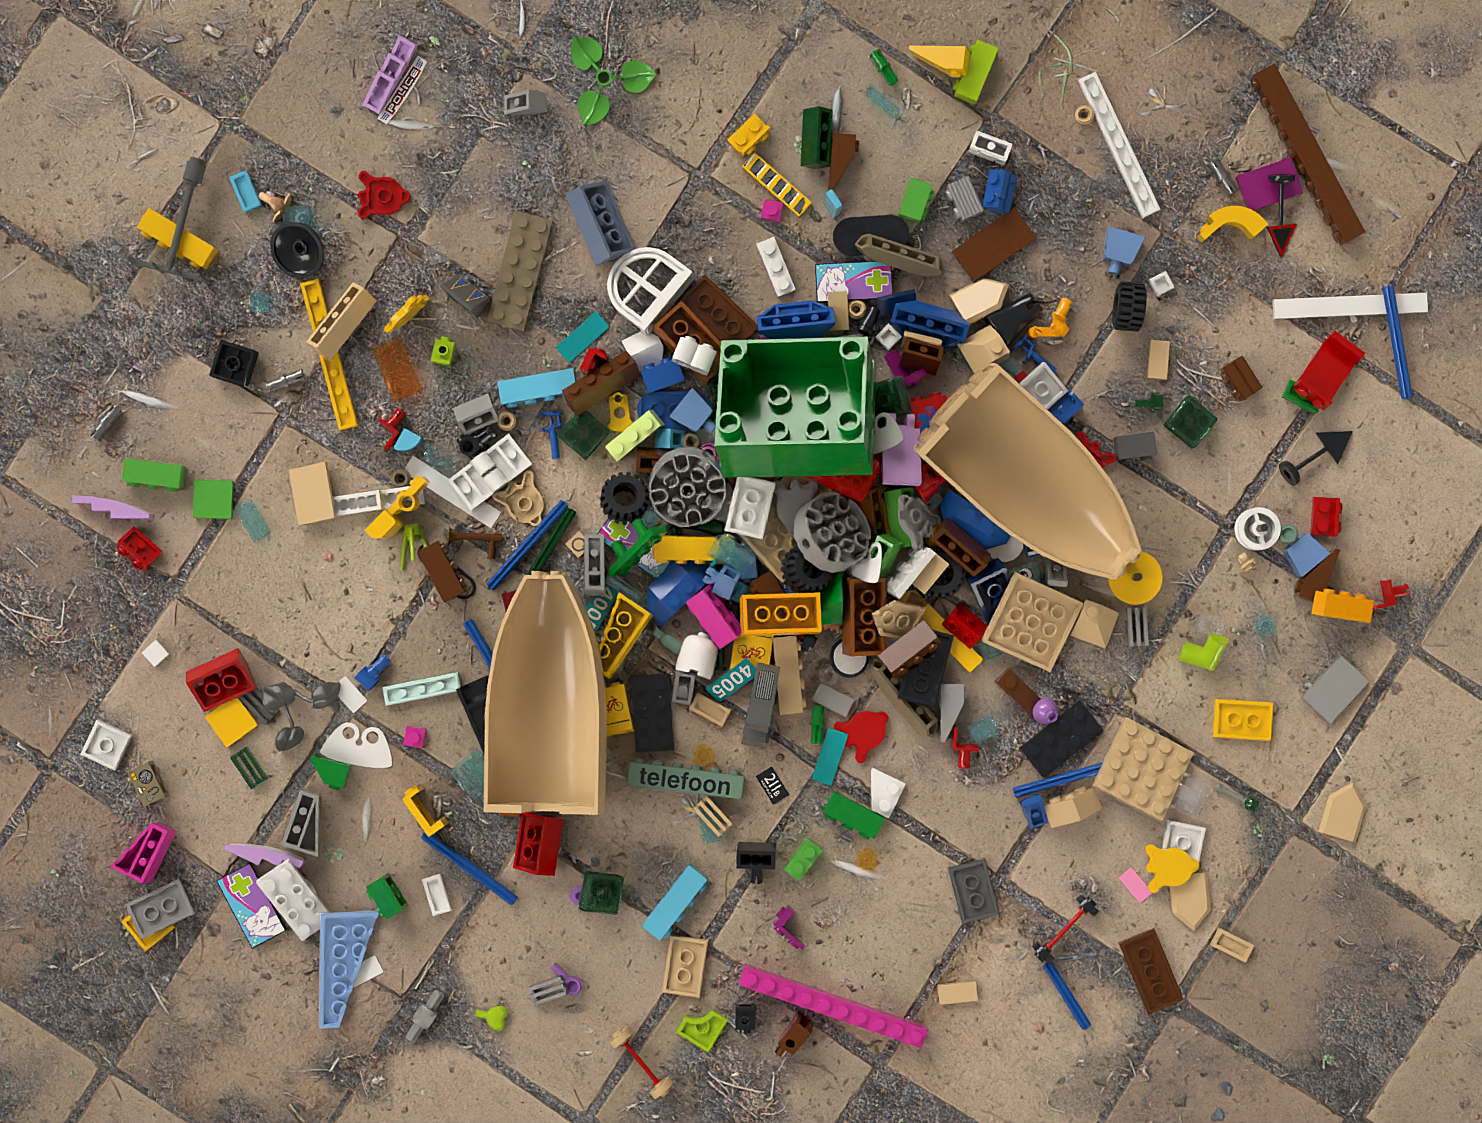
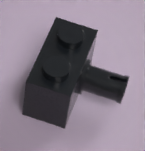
M738 842L736 868L751 869L750 882L755 884L757 876V884H761L763 882L762 869L775 870L776 843Z

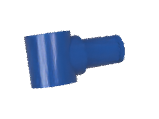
M383 654L372 666H365L354 679L367 691H370L379 682L380 673L390 664L391 660Z

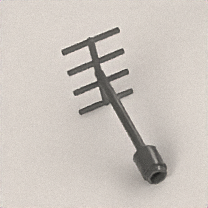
M190 157V160L187 161L183 175L187 187L166 266L155 264L153 261L146 262L134 259L126 255L125 259L139 268L142 266L157 270L160 273L166 272L181 276L184 279L189 278L204 282L207 285L211 284L200 273L193 274L173 267L194 187H197V184H202L206 161L196 157Z

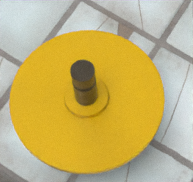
M1142 551L1134 563L1129 562L1125 566L1126 572L1122 577H1117L1115 580L1108 578L1113 594L1128 604H1143L1150 601L1156 596L1162 585L1160 565L1154 557Z

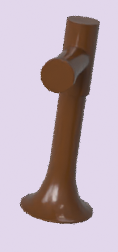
M449 525L448 546L452 541L456 540L488 542L487 559H495L496 542L502 543V534L462 533L454 531Z

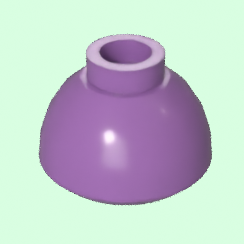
M1044 698L1035 704L1033 717L1037 722L1050 724L1058 718L1059 709L1054 700Z

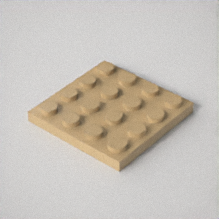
M1014 572L981 641L1051 672L1084 603L1020 573Z
M1125 717L1092 786L1158 821H1163L1194 752Z

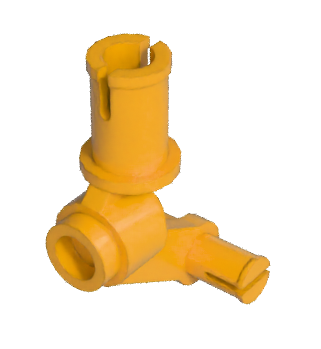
M1061 298L1056 311L1052 313L1053 322L1050 327H1031L1026 332L1027 337H1064L1069 330L1066 324V315L1073 302L1067 298Z

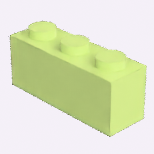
M648 410L606 445L605 448L617 462L621 461L665 424L654 410Z

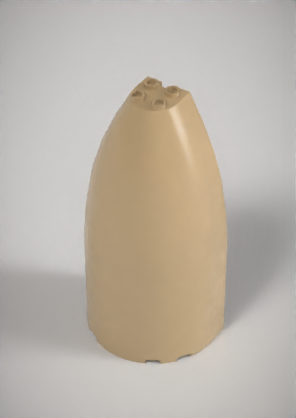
M996 363L986 365L984 372L978 371L968 380L970 383L962 385L929 421V429L925 428L917 438L920 442L914 445V452L988 519L1040 555L1064 566L1114 580L1117 577H1122L1126 572L1125 566L1129 562L1134 563L1139 558V553L1142 550L1124 502L1111 479L1073 433Z
M531 571V575H524L511 600L493 649L485 707L484 812L525 813L530 811H558L560 814L606 813L607 705L601 654L594 628L583 601L570 576H568V572L550 571L549 575V572Z

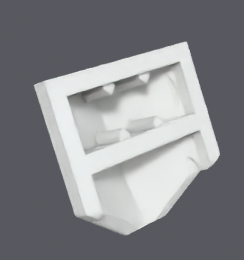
M640 331L622 340L626 351L636 361L639 372L643 371V366L654 363L655 366L662 364L664 347L658 336L652 333L646 336Z

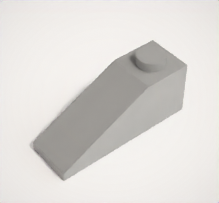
M585 534L584 596H603L604 534Z
M941 683L939 691L940 742L946 741L964 704V699H967V687L964 688L962 683Z

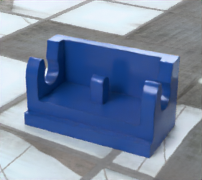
M1068 390L1048 411L1064 424L1085 404L1072 391Z

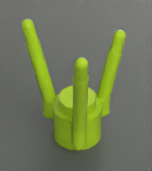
M419 524L404 526L401 570H404L407 540L410 541L411 561H415L414 541L419 540V536L424 548L428 546L424 536V529H420Z

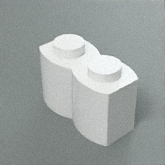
M685 336V338H680L671 361L700 374L707 375L717 351L713 350L714 347L704 343L700 345L696 343L694 338Z

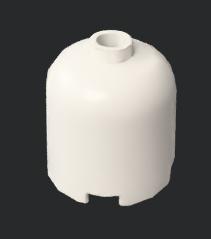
M699 632L698 635L687 636L683 641L675 670L684 672L691 670L698 672V677L711 679L718 655V646L709 639L710 635Z

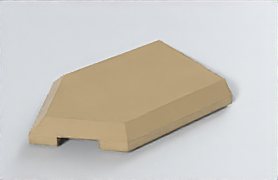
M982 278L950 294L949 297L960 316L971 325L1001 309L1009 284Z
M894 600L872 613L879 635L900 639L920 623L926 608Z
M1353 782L1328 795L1318 832L1356 843L1366 804Z
M1207 871L1193 873L1189 880L1182 885L1169 886L1172 914L1193 931L1211 911Z

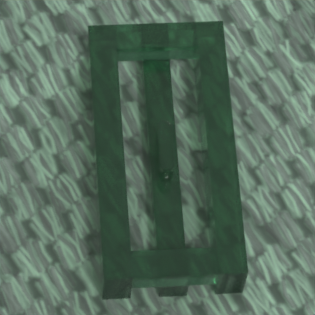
M248 747L243 748L230 757L250 789L255 788L268 779ZM243 753H246V755L248 756V758L250 759V761L262 777L261 779L258 777V775L256 774V772L254 771V769L252 768V766L250 765V763L248 762ZM237 757L241 758V760L243 761V763L255 779V783L252 782V780L250 779V777L238 761Z

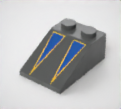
M458 274L440 285L448 296L476 318L491 301L487 297L489 293L482 287L477 289L473 285L474 281L467 275L462 277Z

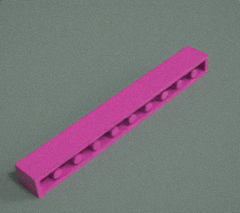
M746 963L739 979L740 986L919 1048L923 1047L928 1032L925 1025Z

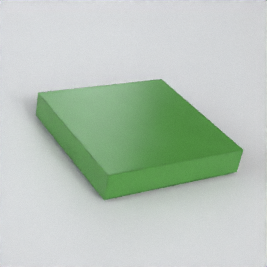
M194 480L193 518L233 519L234 481Z

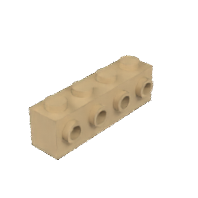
M353 282L306 343L319 355L331 360L366 314L372 309L377 300L365 288Z
M796 636L773 637L774 665L780 667L777 683L778 710L780 715L803 713V708H806L805 697L801 696V689H804L803 677L800 678L799 670H802V659H798L797 652L801 651L800 639H796Z

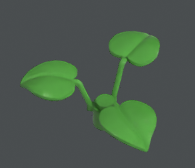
M577 35L572 39L571 57L574 64L581 70H587L592 65L598 72L596 80L600 84L597 94L593 91H586L578 99L577 107L584 125L597 123L607 115L610 108L609 100L607 97L600 95L603 86H608L612 79H624L623 85L626 90L631 93H639L644 91L656 76L651 67L640 61H628L623 64L621 68L623 76L611 75L609 71L600 70L595 64L602 57V48L596 40Z

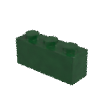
M820 106L803 109L801 167L810 169L830 167L832 109Z

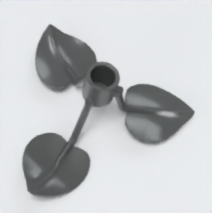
M285 682L262 686L264 707L267 710H276L283 706L290 722V728H282L276 736L275 747L279 752L293 748L300 743L304 736V731L300 726L294 727V722L287 705L294 702L295 695L309 703H313L315 709H322L335 701L340 692V682H326L318 685L313 690L311 699L298 693L296 689L293 690Z

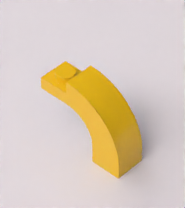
M1227 206L1216 210L1206 218L1210 225L1206 223L1198 230L1200 234L1197 238L1202 243L1219 227L1231 225L1239 228L1251 240L1268 223L1258 213L1249 208Z

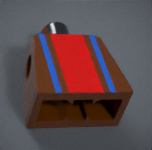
M798 1011L781 1033L778 1040L779 1046L775 1053L781 1058H784L788 1052L794 1055L811 1035L814 1022Z

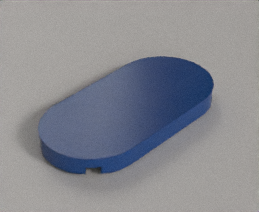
M653 391L647 393L638 403V417L640 418L648 410H654L665 424L660 429L690 430L669 417L688 392ZM697 392L713 410L712 415L709 417L712 420L714 414L713 404L708 397Z

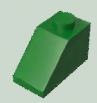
M318 755L311 756V762L323 783L329 785L328 788L340 790V788L346 787L351 764Z

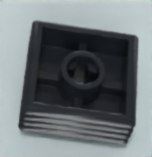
M220 340L209 376L248 388L259 352ZM235 359H237L236 362L238 363V366L234 367L233 369V366L230 365L231 361L234 362Z

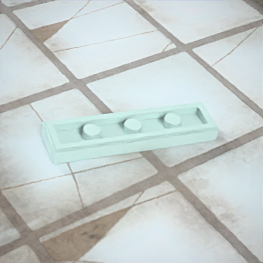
M456 672L385 686L382 689L385 704L388 706L457 692L456 689L458 687H461L459 673Z

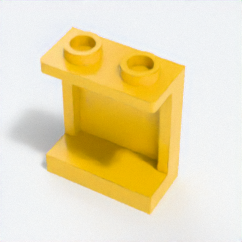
M415 785L404 792L406 796L402 801L427 836L430 837L448 824L449 821L444 816L435 823L416 796L417 793L424 789L423 785L420 787Z

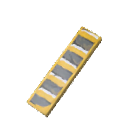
M755 152L742 166L747 173L779 201L783 202L798 217L812 204L808 198Z

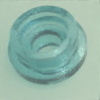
M1261 617L1256 622V630L1261 635H1270L1275 630V622L1270 617ZM1264 622L1268 624V628L1266 630L1262 628V624Z

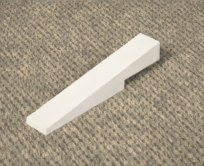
M410 486L333 497L336 516L387 510L397 500L396 496L402 490L406 491ZM422 490L417 495L420 505L425 504ZM409 497L406 499L405 505L406 507L412 506L413 501Z

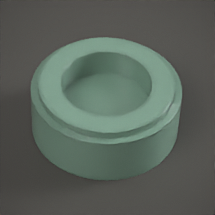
M1283 525L1279 539L1285 544L1295 543L1299 537L1298 530L1293 525Z

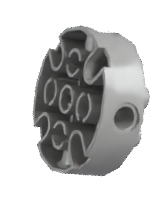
M680 447L665 453L655 463L650 475V499L655 512L671 524L679 527H690L709 522L720 512L726 498V479L723 478L720 463L710 453L695 447Z
M827 492L819 494L802 506L794 519V539L806 560L821 570L832 573L844 571L865 557L869 550L871 529L865 514L851 499L847 500L840 496L839 493Z

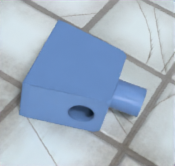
M1109 226L1106 230L1103 260L1111 262L1108 270L1109 273L1119 275L1122 266L1129 267L1132 264L1144 240V236Z
M691 388L669 416L673 421L695 433L703 427L711 434L716 428V423L709 418L713 410L693 388Z
M1307 533L1301 534L1295 543L1289 544L1282 550L1297 577H1303L1330 554L1327 549Z

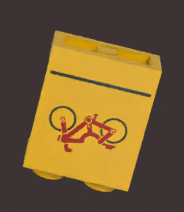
M740 634L734 639L730 669L745 658L755 668L757 667V662L770 665L774 635L741 636Z
M620 682L611 683L609 687L605 688L607 737L634 731L625 691L626 687L624 684H620Z

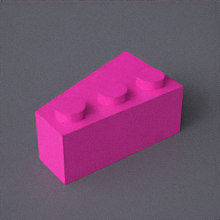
M712 583L697 592L686 603L690 612L698 618L701 627L711 636L712 642L721 649L741 634V626L733 611L729 612L724 603L727 599L721 598L712 592L715 584Z
M161 822L151 823L110 867L142 884L152 883L177 831Z

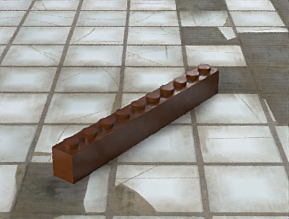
M1275 63L1254 74L1250 78L1251 86L1261 97V105L1268 110L1270 122L1276 125L1280 140L1285 142L1289 157L1296 162V170L1299 175H1303L1307 190L1312 192L1315 198L1314 203L1316 207L1321 209L1324 214V222L1333 231L1332 236L1337 243L1339 242L1341 246L1365 233L1360 220Z

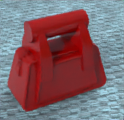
M921 464L922 484L920 486H913L923 502L927 503L938 491L940 484L946 480L929 464L924 466ZM931 472H933V474L935 475V478L933 479L929 475Z

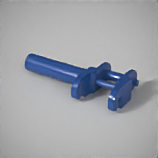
M1027 334L1022 336L1021 342L1018 340L1010 350L1012 354L1016 347H1021L1027 352V356L1022 363H1025L1030 357L1039 365L1045 362L1053 373L1057 369L1039 354L1032 351L1033 348L1037 347V342L1033 343L1027 339ZM1023 341L1031 346L1029 350L1022 345Z
M553 411L538 413V416L548 415L550 417V428L540 429V432L549 431L552 459H560L555 428L559 427V429H562L561 427L565 426L561 423L560 415H563V413L556 411L557 413L554 414ZM552 416H557L558 425H553Z

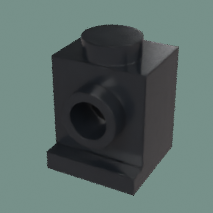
M735 1004V1030H739V1033L749 1034L751 1030H755V1004ZM747 1017L749 1021L748 1023H743L741 1019Z

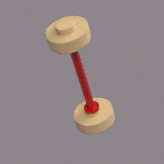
M628 1026L624 1029H617L611 1035L613 1038L608 1042L613 1049L619 1045L626 1047L653 1080L654 1088L649 1093L654 1099L667 1095L671 1091L670 1087L674 1082L669 1076L663 1080L657 1079L629 1045L628 1037L633 1032Z

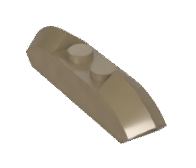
M872 234L862 235L855 243V246L862 254L887 266L921 276H938L945 273L942 261L937 255Z
M880 659L871 661L875 681L902 716L921 734L934 737L939 724L938 719L929 708L897 699L902 676L895 678Z

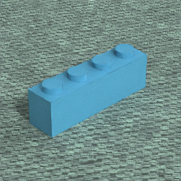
M570 368L498 381L501 405L507 408L518 407L517 403L525 402V405L537 403L536 400L544 399V402L556 400V396L563 395V389L576 382L574 369Z
M689 863L644 921L642 927L658 940H661L663 937L666 939L673 930L670 928L673 923L676 922L678 924L685 915L682 913L686 907L690 908L696 901L694 896L697 892L702 893L707 887L708 883L706 881L708 877Z

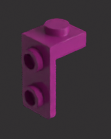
M898 350L884 355L901 389L910 385L915 387L923 382L922 378L928 375L925 369L910 374L906 367L898 366L900 361Z
M789 905L786 908L782 907L776 913L777 918L773 922L774 926H776L774 930L782 937L785 934L790 939L788 942L794 948L798 949L800 947L803 950L805 944L783 926L794 914V909Z

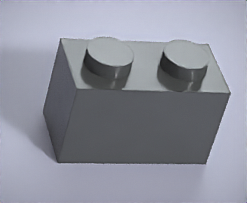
M1154 432L1116 436L1113 438L1116 461L1121 460L1122 463L1133 462V458H1141V461L1152 460V456L1157 455Z

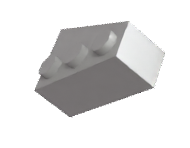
M301 787L281 845L317 857L319 854V793Z

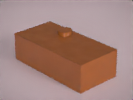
M681 301L653 326L652 331L673 354L680 338H685V336L694 338L696 343L700 345L705 343L714 347L713 350L717 351L707 375L688 368L706 386L719 374L721 342Z
M842 577V654L851 657L879 655L887 649V637L879 635L872 613L886 605V577L879 578L876 583H869L857 577Z

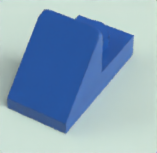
M1040 794L1020 801L1030 830L1048 823Z

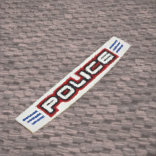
M417 56L377 119L385 124L391 120L416 84L427 63L426 60Z

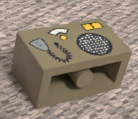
M153 761L127 772L129 775L127 777L128 782L135 788L137 792L136 798L144 807L169 796Z

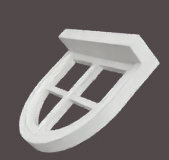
M638 248L624 254L613 265L608 277L607 290L615 309L640 328L643 334L648 336L653 330V326L666 315L694 281L695 276L690 269L660 249ZM640 259L656 260L643 277H640L627 267L629 264ZM661 262L677 273L662 292L646 281ZM622 272L637 283L623 301L618 294V281ZM642 286L654 295L656 299L645 313L639 316L627 307L626 304Z

